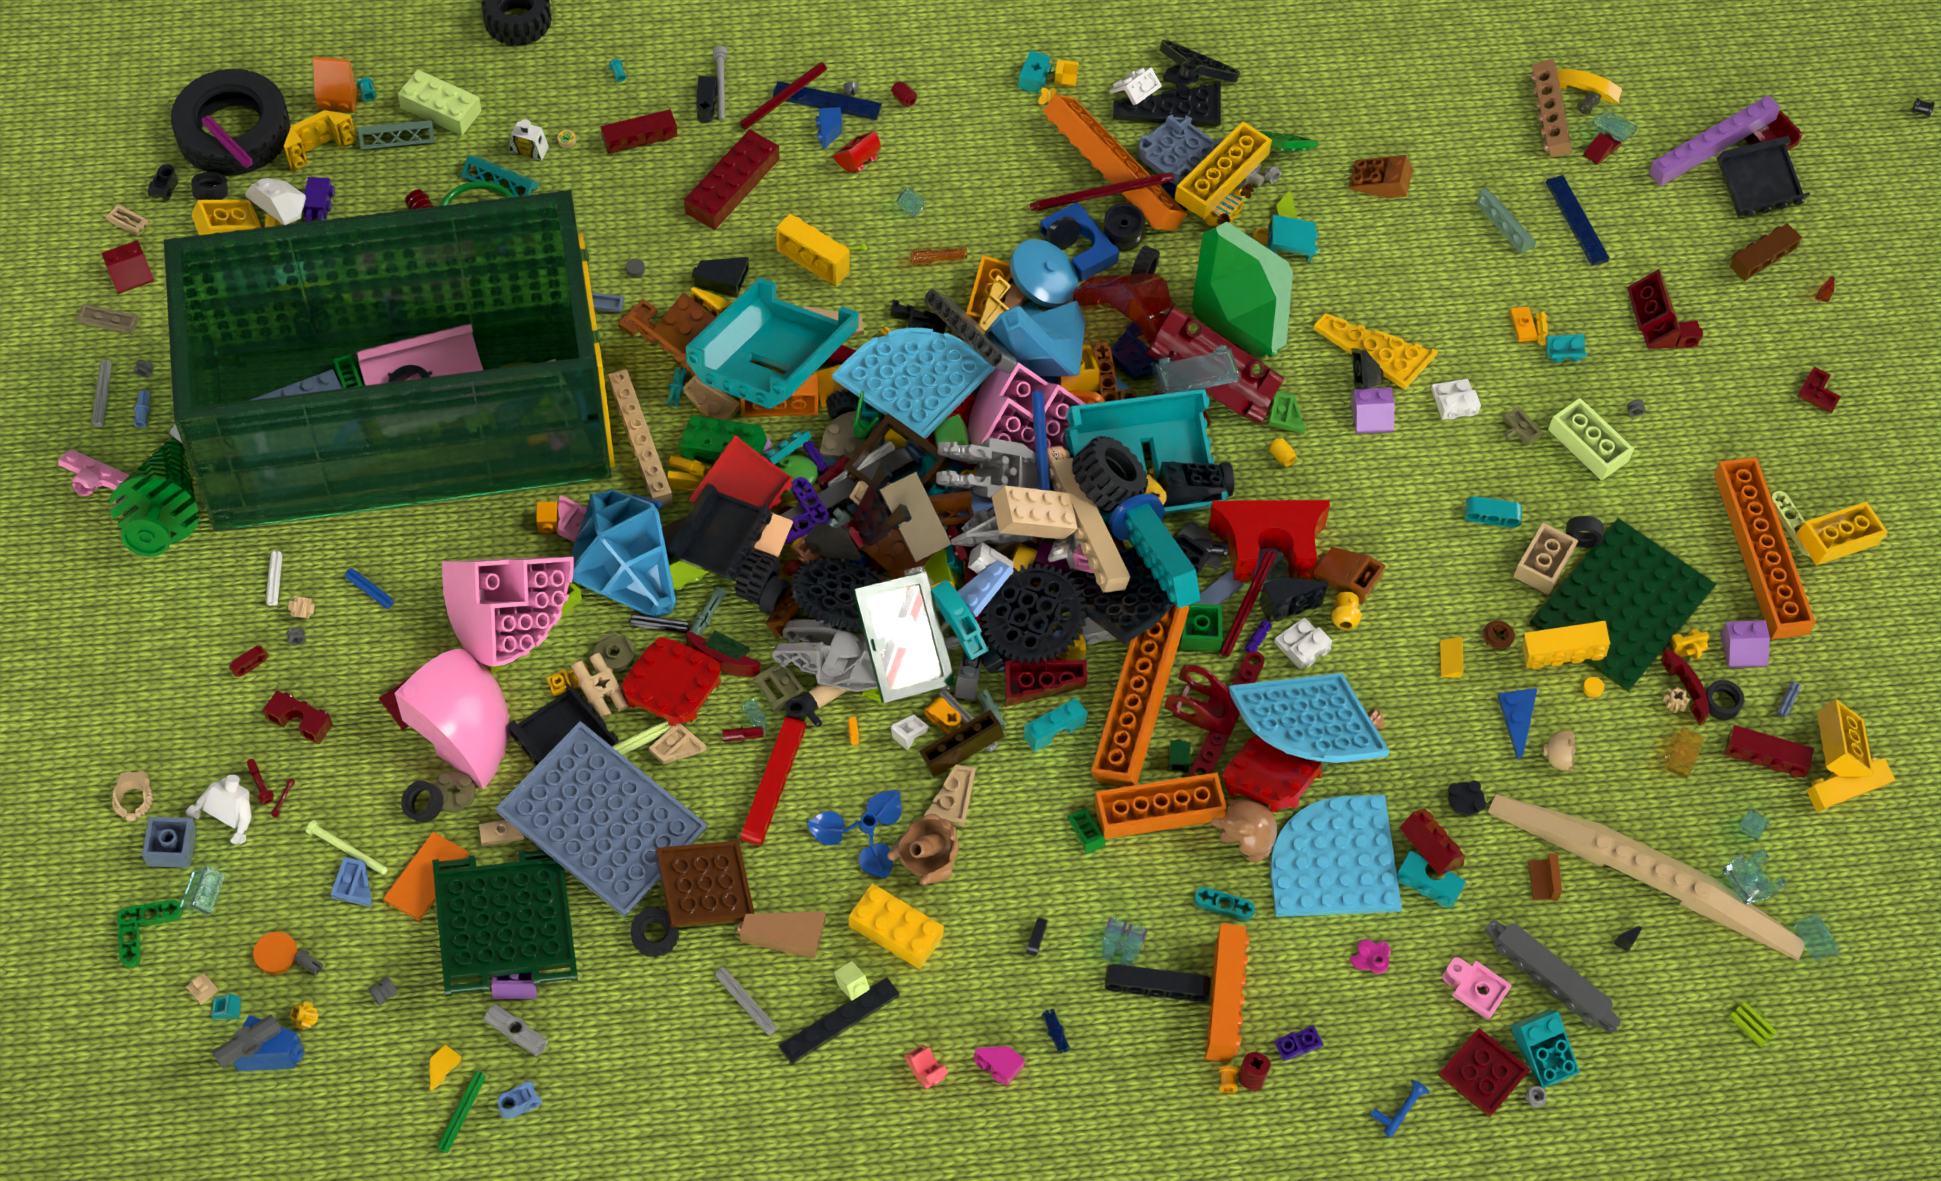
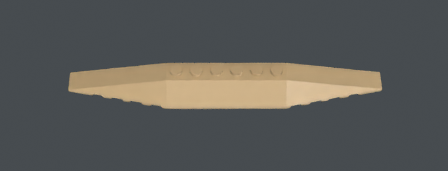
M1495 795L1488 813L1601 867L1603 864L1619 870L1681 900L1680 905L1791 958L1800 959L1806 941L1717 879L1600 823L1501 795Z

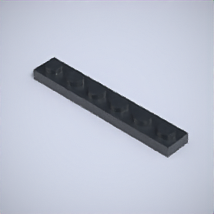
M886 977L870 987V990L854 1000L848 1001L780 1044L779 1049L789 1064L793 1065L898 998L899 992L889 978Z

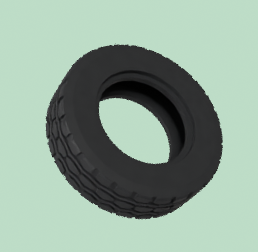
M243 69L218 70L196 78L177 96L171 110L172 129L179 150L184 158L193 166L203 171L216 172L228 176L249 173L273 161L284 149V144L291 128L287 106L280 89L265 76ZM229 106H243L256 111L260 115L256 125L247 133L232 138L249 155L253 164L245 168L216 137L203 131V118Z

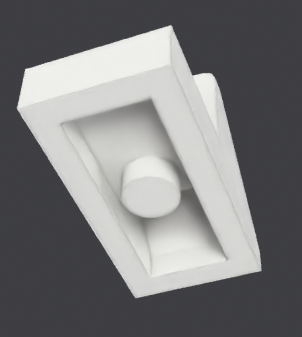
M912 715L891 726L892 737L905 749L909 750L914 739L925 734L929 726L915 715Z

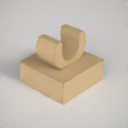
M204 973L197 976L186 986L187 990L200 1005L218 992L217 987Z

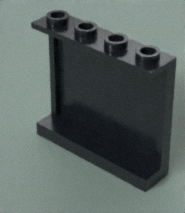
M1789 136L1726 150L1717 157L1738 217L1745 216L1748 218L1756 215L1758 212H1762V214L1768 213L1774 208L1781 210L1791 204H1794V206L1801 205L1810 196V193H1803L1786 146L1791 142Z
M707 483L668 550L677 560L734 581L736 576L741 573L745 561L751 556L755 544L761 539L765 527L771 522L773 514L765 504L762 508L718 492L714 485Z
M569 684L566 685L567 692L519 724L515 720L507 724L509 735L535 766L580 721L611 747L618 744L619 740L613 731H608L604 720L601 717H596L589 703L585 704L579 691L576 688L572 689Z

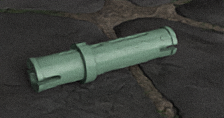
M719 586L715 587L701 613L695 617V623L690 632L701 636L704 629L709 627L710 619L727 594L725 589Z

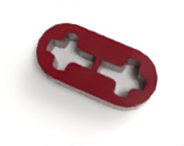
M255 646L232 661L229 669L236 677H241L262 664L267 659L268 653L262 646Z

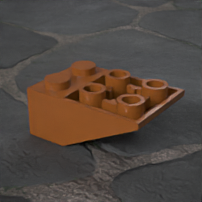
M1407 155L1355 160L1348 188L1386 198L1407 197L1413 168Z
M1331 547L1314 570L1313 577L1327 582L1328 586L1340 593L1352 592L1359 597V604L1363 605L1382 579L1386 565L1368 555Z

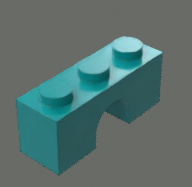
M1074 698L1026 724L1023 737L1032 750L1036 752L1052 743V738L1058 732L1066 729L1068 733H1071L1086 724L1087 711L1079 700Z
M1410 850L1398 871L1397 879L1404 886H1410L1421 895L1436 900L1441 906L1452 909L1466 884V880L1449 871L1440 880L1429 878L1425 872L1428 864L1427 860Z

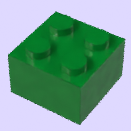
M1188 605L1189 611L1179 641V650L1220 652L1223 640L1222 605Z

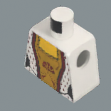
M529 120L517 122L511 133L509 152L542 161L549 148L543 129L531 125Z

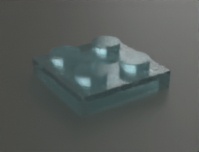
M1608 110L1596 117L1592 124L1599 131L1612 135L1617 141H1625L1635 134L1638 129L1636 125Z

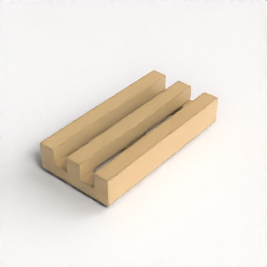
M118 204L106 216L107 221L136 236L140 234V230H144V225L147 226L149 224L148 219ZM130 218H132V219H134V220H136V221H138V222H140V223L138 224V223H136V222L130 220Z

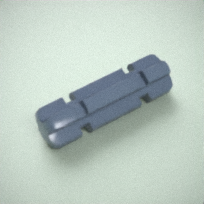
M1791 682L1777 710L1778 715L1782 717L1788 716L1801 689L1800 684Z

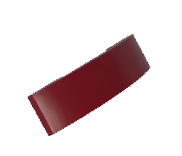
M690 631L686 633V645L718 661L721 672L741 677H755L760 674V662L745 655H742L738 661L707 647L706 638Z
M1665 650L1660 661L1669 676L1677 674L1694 702L1690 711L1699 726H1701L1709 715L1708 699L1704 687L1686 661L1673 651Z

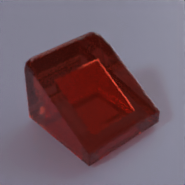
M1831 276L1822 285L1815 300L1825 302L1830 300L1834 292V276Z

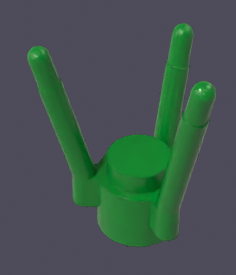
M861 391L852 426L854 427L853 434L857 438L865 440L882 416V413L879 412L872 422L866 419L859 421L864 391Z

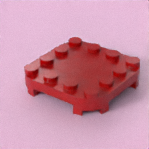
M658 637L655 642L647 647L626 675L622 685L624 697L633 709L635 706L641 707L667 719L668 724L671 726L688 721L692 723L697 718L696 713L714 688H719L720 664L711 656L680 642L666 639L665 637Z
M1255 734L1226 766L1223 772L1224 784L1230 796L1234 798L1237 794L1270 805V811L1278 813V809H1286L1291 806L1295 809L1299 806L1301 795L1315 778H1321L1323 774L1322 761L1286 754Z

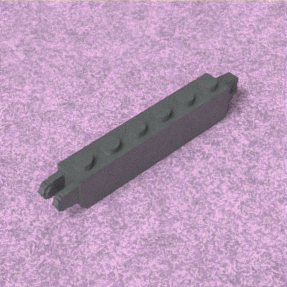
M1493 919L1487 925L1484 931L1495 942L1493 947L1501 956L1507 957L1517 969L1527 973L1533 982L1543 986L1552 997L1558 998L1568 1010L1574 1011L1587 1025H1591L1594 1028L1600 1026L1611 1034L1617 1031L1621 1020L1619 1016L1617 1017L1611 1011L1613 1004L1610 998L1517 924H1509L1506 927Z

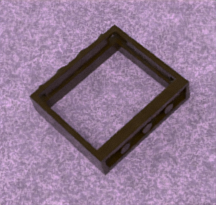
M888 413L844 466L847 472L846 476L854 483L856 481H864L869 486L871 479L858 471L857 468L887 432L892 429L936 461L920 480L927 493L936 483V473L946 471L952 462L950 458L937 454V447Z

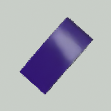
M1314 1025L1295 1034L1292 1032L1274 1041L1283 1061L1302 1056L1324 1046Z

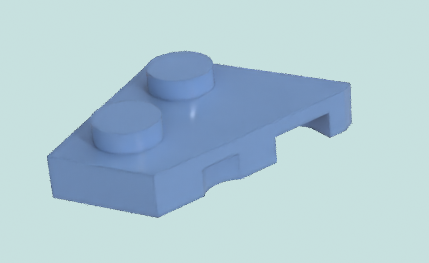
M347 857L343 858L331 892L332 899L369 907L372 906L365 861Z

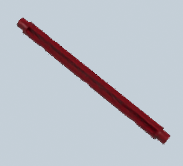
M1163 172L1144 178L1037 200L1030 203L1031 211H1041L1165 184L1168 181L1174 180L1172 172Z

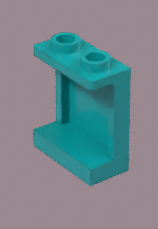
M1273 214L1268 224L1267 248L1275 254L1277 250L1306 255V262H1310L1318 251V245H1315L1318 237L1316 223Z

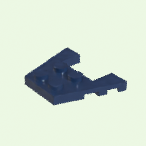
M1138 316L1133 319L1131 325L1126 328L1125 333L1111 348L1113 361L1133 380L1170 372L1171 370L1163 366L1161 362L1147 354L1148 347L1138 337L1147 332L1148 326Z

